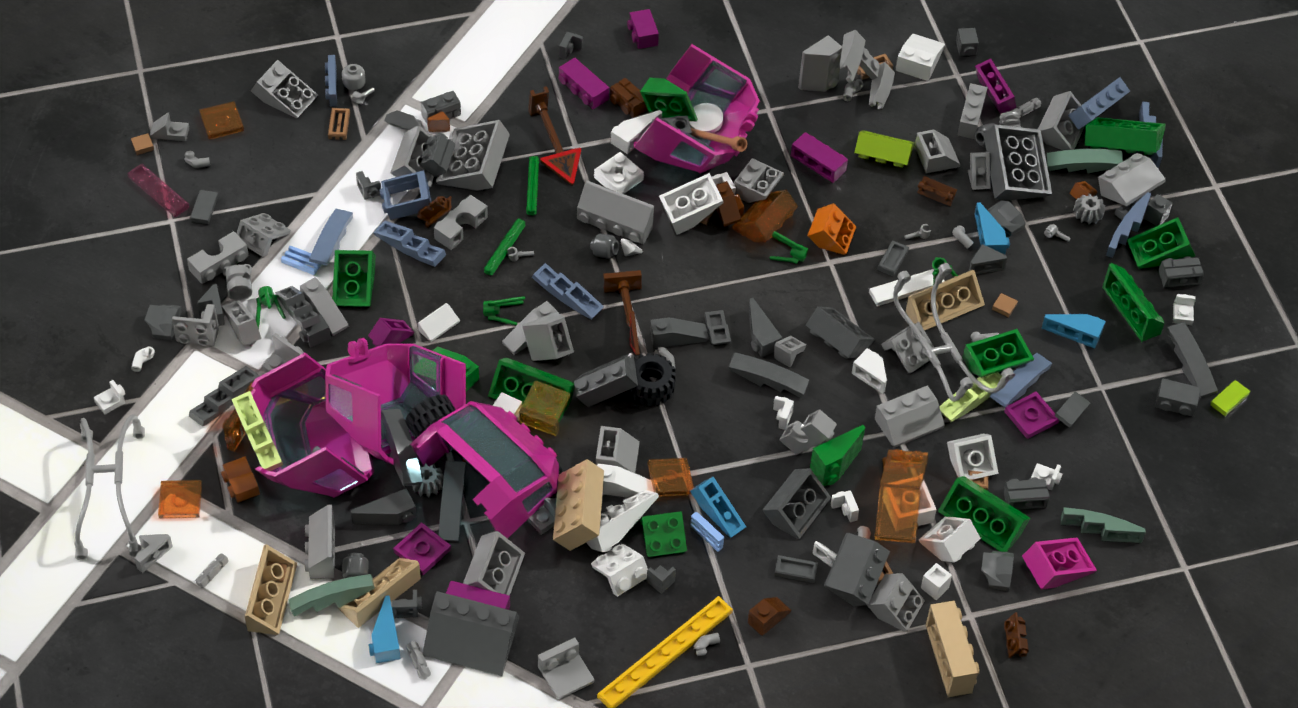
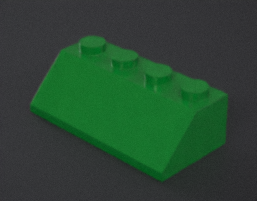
M1096 117L1086 124L1085 146H1090L1091 149H1101V147L1108 148V150L1124 149L1128 153L1143 151L1144 154L1152 155L1161 147L1166 124Z
M1113 263L1109 264L1102 288L1138 338L1143 342L1161 335L1165 324L1164 320L1157 314L1152 303L1146 299L1142 289L1138 288L1133 277L1124 268Z
M506 357L498 361L488 396L498 399L501 393L507 394L522 401L523 410L559 423L572 400L575 385L574 382Z
M965 476L956 478L938 510L939 513L946 517L971 519L980 538L1000 552L1009 551L1031 519Z

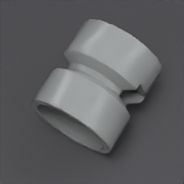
M244 265L229 267L225 272L228 296L233 300L248 299L252 295L250 269Z

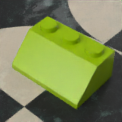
M862 130L859 132L855 153L860 158L869 159L870 156L876 158L875 161L886 163V161H892L894 166L904 167V165L909 164L915 142Z

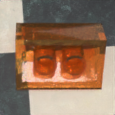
M787 189L771 192L766 199L756 201L741 217V222L735 223L732 228L754 242H766L772 238L774 231L783 226V222L793 216V212L798 206Z

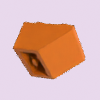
M833 203L817 209L807 236L819 248L847 254L856 226Z

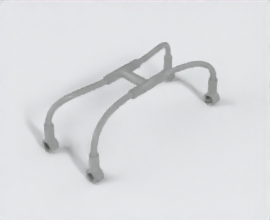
M944 263L939 266V273L935 278L931 293L933 317L941 333V338L945 343L943 346L931 348L926 337H923L899 303L898 292L911 279L907 271L900 272L897 276L898 281L893 292L895 306L918 336L921 346L941 377L949 399L953 402L958 401L974 384L988 393H997L1003 389L1008 381L1015 377L1013 370L1007 368L1002 371V378L996 388L984 386L965 366L963 358L941 325L936 309V292L945 276L952 272L949 264ZM950 352L956 363L960 365L968 376L960 381L961 386L956 392L955 397L950 390L945 374L940 366L941 363L936 356L937 354Z
M130 415L126 419L119 436L117 451L115 452V464L94 465L93 431L89 429L87 420L81 418V440L88 444L85 485L87 487L75 531V558L77 560H86L88 557V549L83 546L80 540V533L90 500L94 473L115 472L114 484H116L118 506L129 536V555L136 557L142 546L137 543V539L134 537L121 494L123 479L122 447L131 421L134 427V438H144L145 428L141 426L140 419L136 415Z

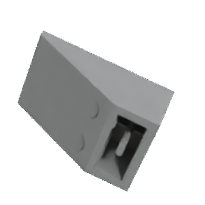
M279 60L266 71L251 89V92L264 103L295 118H298L318 96L316 92Z

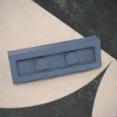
M328 55V62L325 63V73H328V76H325V85L329 86V89H325L326 99H329L330 107L337 106V72L335 55Z

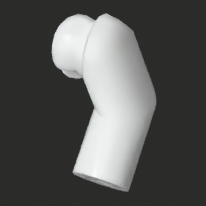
M148 346L137 351L131 369L135 372H140L142 364L153 358L154 349Z

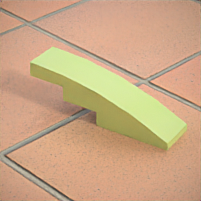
M997 372L982 378L979 376L977 380L988 388H996L1002 375ZM974 384L958 401L946 400L939 406L940 411L952 422L990 398L991 393L985 392Z
M249 391L233 398L232 402L262 468L272 471L283 466V462L251 392Z

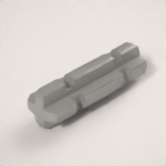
M1034 98L1031 102L1028 101L1011 111L1017 112L1020 118L1039 108L1041 101L1038 98Z
M220 553L215 558L216 561L213 560L202 572L203 575L200 574L195 581L201 588L206 587L209 583L208 580L211 581L220 572L221 567H224L229 561L226 555Z
M411 641L406 645L408 653H411L410 658L415 669H418L417 674L419 678L427 679L431 675L429 667H427L418 643Z

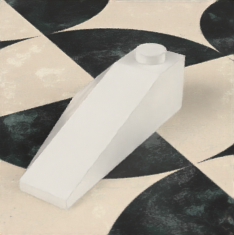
M646 490L625 499L622 505L606 507L607 511L601 513L599 536L586 543L591 549L600 552L611 550L612 546L617 544L656 501L659 497L658 493Z

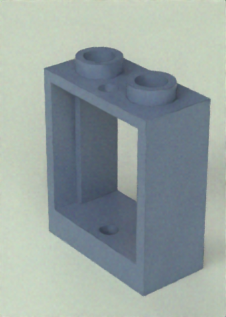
M424 170L381 181L382 189H379L382 200L384 199L385 201L382 203L384 214L388 213L390 220L417 214L419 210L427 205L429 206V203L432 202ZM420 188L421 198L392 205L390 194Z

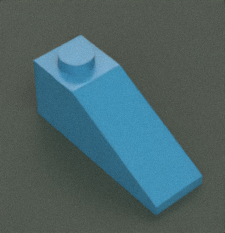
M981 202L977 203L974 215L981 246L983 244L1005 255L1007 248L1010 246L1005 230Z
M1046 314L1042 329L1095 348L1106 321L1088 314Z
M714 477L703 481L690 490L700 508L729 538L746 527Z
M390 595L384 598L371 635L372 643L368 644L370 656L375 657L376 663L401 659Z

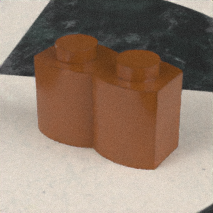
M245 456L222 465L224 470L221 472L224 483H229L230 486L227 487L231 498L235 497L237 503L260 494L258 484Z

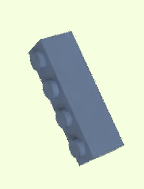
M1119 77L1068 116L1079 130L1124 97L1130 90Z

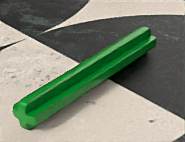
M530 156L526 210L527 215L533 216L536 215L538 156Z
M517 219L484 267L485 274L489 276L494 274L508 253L507 249L512 247L524 229V220Z

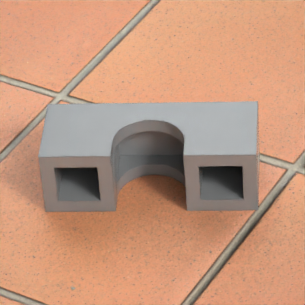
M970 83L957 136L975 139L988 87Z
M472 195L462 200L442 221L436 223L434 226V239L452 250L463 240V227L460 225L469 224L477 228L488 218L487 205Z
M234 231L218 240L220 254L211 256L204 250H201L187 258L189 271L201 284L212 280L215 276L222 273L223 267L233 266L249 257L247 244Z
M819 409L809 414L804 424L796 421L788 425L779 440L797 455L803 451L807 452L811 447H816L825 440L829 441L834 435L833 430L837 424Z

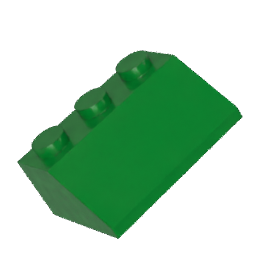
M1018 329L966 344L962 356L969 371L980 377L1034 361Z

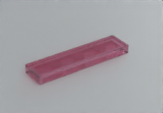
M140 164L128 172V177L174 217H177L189 208L188 202L145 165Z

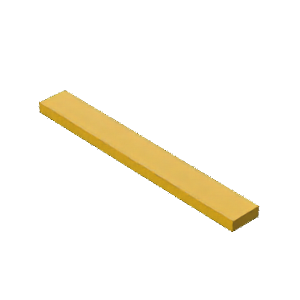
M718 596L597 694V698L607 708H616L695 644L701 636L706 635L733 612V609Z

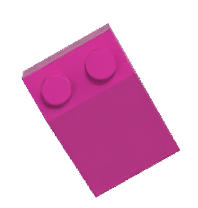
M1078 538L1035 542L1022 555L1041 589L1056 588L1097 571Z

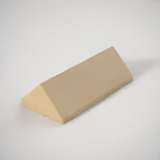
M975 270L944 281L937 288L936 309L941 323L985 305ZM933 286L908 297L906 314L914 324L920 322L924 330L936 326L931 308Z
M267 544L263 546L245 613V621L248 631L278 635L297 562ZM268 561L288 564L284 582L276 581L284 575L282 566L278 563L267 566Z
M397 559L373 578L375 589L340 608L338 607V609L356 627H361L380 612L385 596L390 595V601L392 602V600H395L421 579L420 564L416 560Z

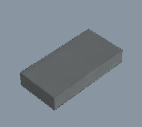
M199 191L190 216L191 222L209 224L219 197L218 192Z
M892 240L877 270L894 277L905 259L909 247Z
M778 555L774 576L814 583L818 562Z

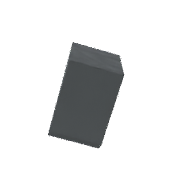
M982 244L970 262L969 271L975 270L977 275L1004 270L1007 256Z

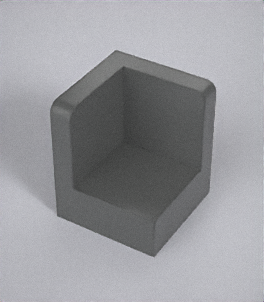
M661 565L655 570L650 567L647 570L646 582L662 594L675 582L676 569L672 567L667 571Z

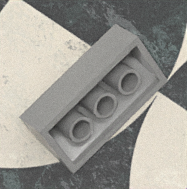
M586 181L577 206L578 220L641 244L645 243L653 230V205Z

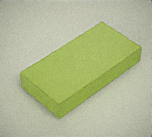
M1234 380L1211 401L1210 405L1226 416L1249 395L1250 390Z

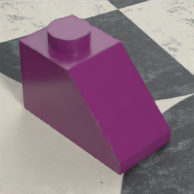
M379 318L368 336L373 340V344L378 347L383 344H399L412 336L414 331L403 320Z

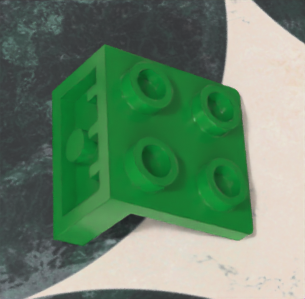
M682 511L640 518V525H643L646 554L648 557L687 551Z

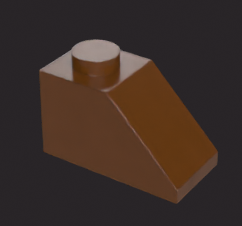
M726 181L717 184L716 187L724 203L715 210L724 227L741 222L736 199L729 183Z
M777 597L764 598L749 610L748 624L763 636L791 613V609Z

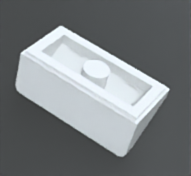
M445 303L418 323V330L432 342L458 324L460 320L452 308Z
M818 541L814 543L813 555L832 567L837 554Z

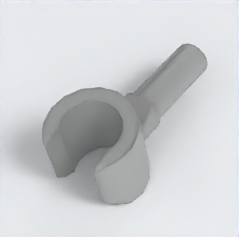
M372 87L363 93L355 91L352 95L355 98L352 101L363 104L365 97L374 92L375 89Z
M923 224L919 231L904 237L906 240L919 236L926 239L929 237L931 230L926 231L929 225Z
M1055 224L1049 225L1044 232L1048 238L1056 235L1067 242L1071 239L1060 233Z
M515 247L507 249L509 259L512 262L517 261L522 256H534V251L518 252Z

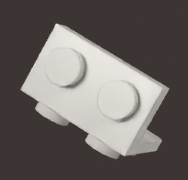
M624 544L615 546L611 551L597 557L591 563L592 568L608 578L612 592L617 597L647 579L648 568L644 557Z

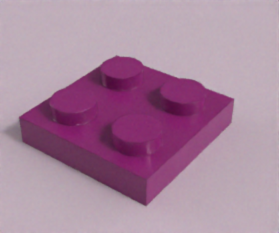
M1037 391L1008 405L1004 410L1027 439L1059 422V419L1054 416V411Z
M421 522L393 548V551L400 558L418 561L420 564V574L424 575L451 550V545Z

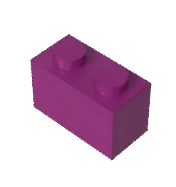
M650 9L630 12L627 26L632 31L633 43L636 42L638 49L658 46L659 33Z

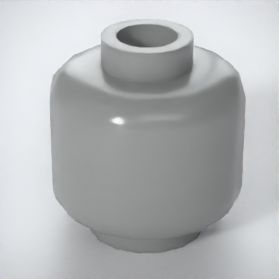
M350 64L342 70V81L347 89L358 90L364 86L365 71L360 65Z

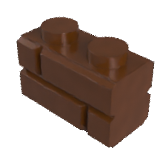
M623 78L619 83L611 86V102L618 104L626 115L629 114L635 118L648 110L640 93L641 90L627 78Z

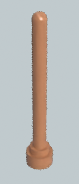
M691 128V136L730 145L733 150L743 152L747 148V140L744 137L736 136L732 139Z

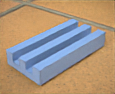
M290 245L289 250L285 252V256L281 257V262L315 275L321 264L309 262L311 253Z
M698 512L692 514L690 526L717 552L723 548L724 536Z

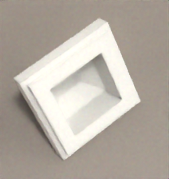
M624 238L620 240L625 256L642 254V249L632 241Z

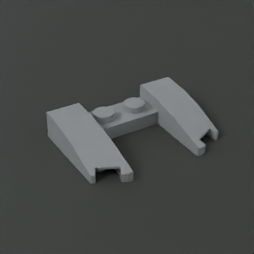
M853 30L844 34L839 67L840 69H848L846 80L850 83L853 82L860 66L872 79L869 105L873 107L877 102L878 109H882L890 94L895 72L886 62L879 64L869 54V51L864 48L866 40L857 30Z

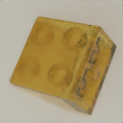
M534 381L519 411L520 423L556 436L559 431L558 420L570 398V393Z

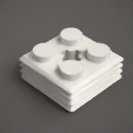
M621 152L594 169V178L604 187L622 194L644 180V171Z

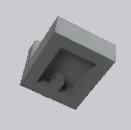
M566 32L559 45V58L565 60L568 54L572 53L573 48L582 50L583 36Z
M363 171L356 172V183L364 200L379 196V189H381L380 181L371 183L369 177H365Z
M413 590V600H392L394 618L418 617V609H422V597H418L417 590Z

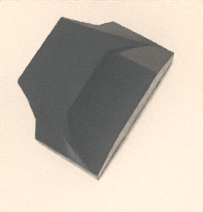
M398 110L386 114L384 120L390 125L410 130L418 125L422 127L421 120Z
M1001 200L988 209V212L1010 236L1025 228L1026 223L1022 214L1009 201Z
M164 304L149 306L144 321L151 328L153 338L172 341L174 336L172 317H180L182 307Z
M1000 551L983 552L981 571L988 579V588L1009 592L1014 560L1013 553Z

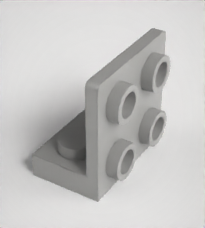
M261 213L240 220L236 234L247 244L249 249L264 257L268 255L272 239L288 235L291 230L285 227L283 223L272 219L270 215Z
M207 304L205 311H202L201 319L172 317L177 342L199 344L202 346L215 345L219 330L215 305Z
M920 322L915 323L923 337H926L931 348H934ZM910 326L881 344L884 350L891 348L893 351L895 350L908 373L915 371L930 361L919 342L918 336Z
M275 333L272 335L275 354L262 365V370L267 373L304 352L300 347H295L289 343L285 337H280Z
M576 638L538 655V668L557 699H561L594 683L593 676L579 655V643Z

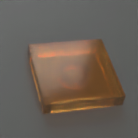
M235 101L200 109V115L209 139L244 131Z
M687 458L648 460L647 464L653 490L655 493H658V496L692 495L690 490L694 486Z
M161 481L159 519L200 518L202 481Z

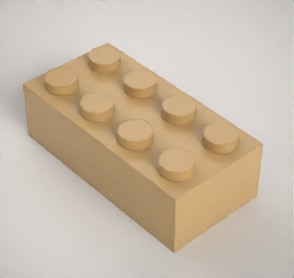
M588 459L562 472L558 477L553 540L570 551L598 537L600 533L604 470Z
M955 601L931 604L926 621V629L948 697L972 693L974 685L977 683V675L980 672L978 663L974 662L973 659L974 651L972 644H968L967 628L961 622V610L957 608Z

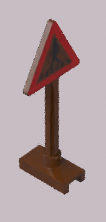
M547 86L543 88V92L538 94L531 90L528 109L530 116L540 114L556 154L540 158V162L573 186L581 148L563 151L547 112L549 101Z
M641 270L603 274L604 293L616 291L621 293L627 324L630 328V346L636 356L640 355L635 313L632 309L629 291L642 289Z

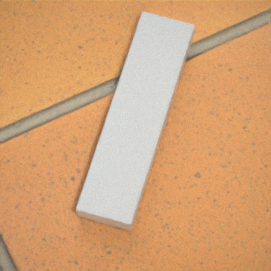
M934 270L910 276V281L905 283L901 291L898 292V300L932 287V272ZM898 280L870 288L869 294L876 306L894 301L893 292Z

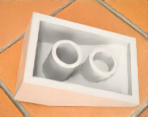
M912 34L898 55L896 71L929 81L943 52L945 43Z
M710 173L659 196L677 235L695 227L724 203Z

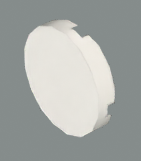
M702 103L693 107L698 120L697 122L689 121L691 128L715 133L722 127L723 113L719 107L710 103Z

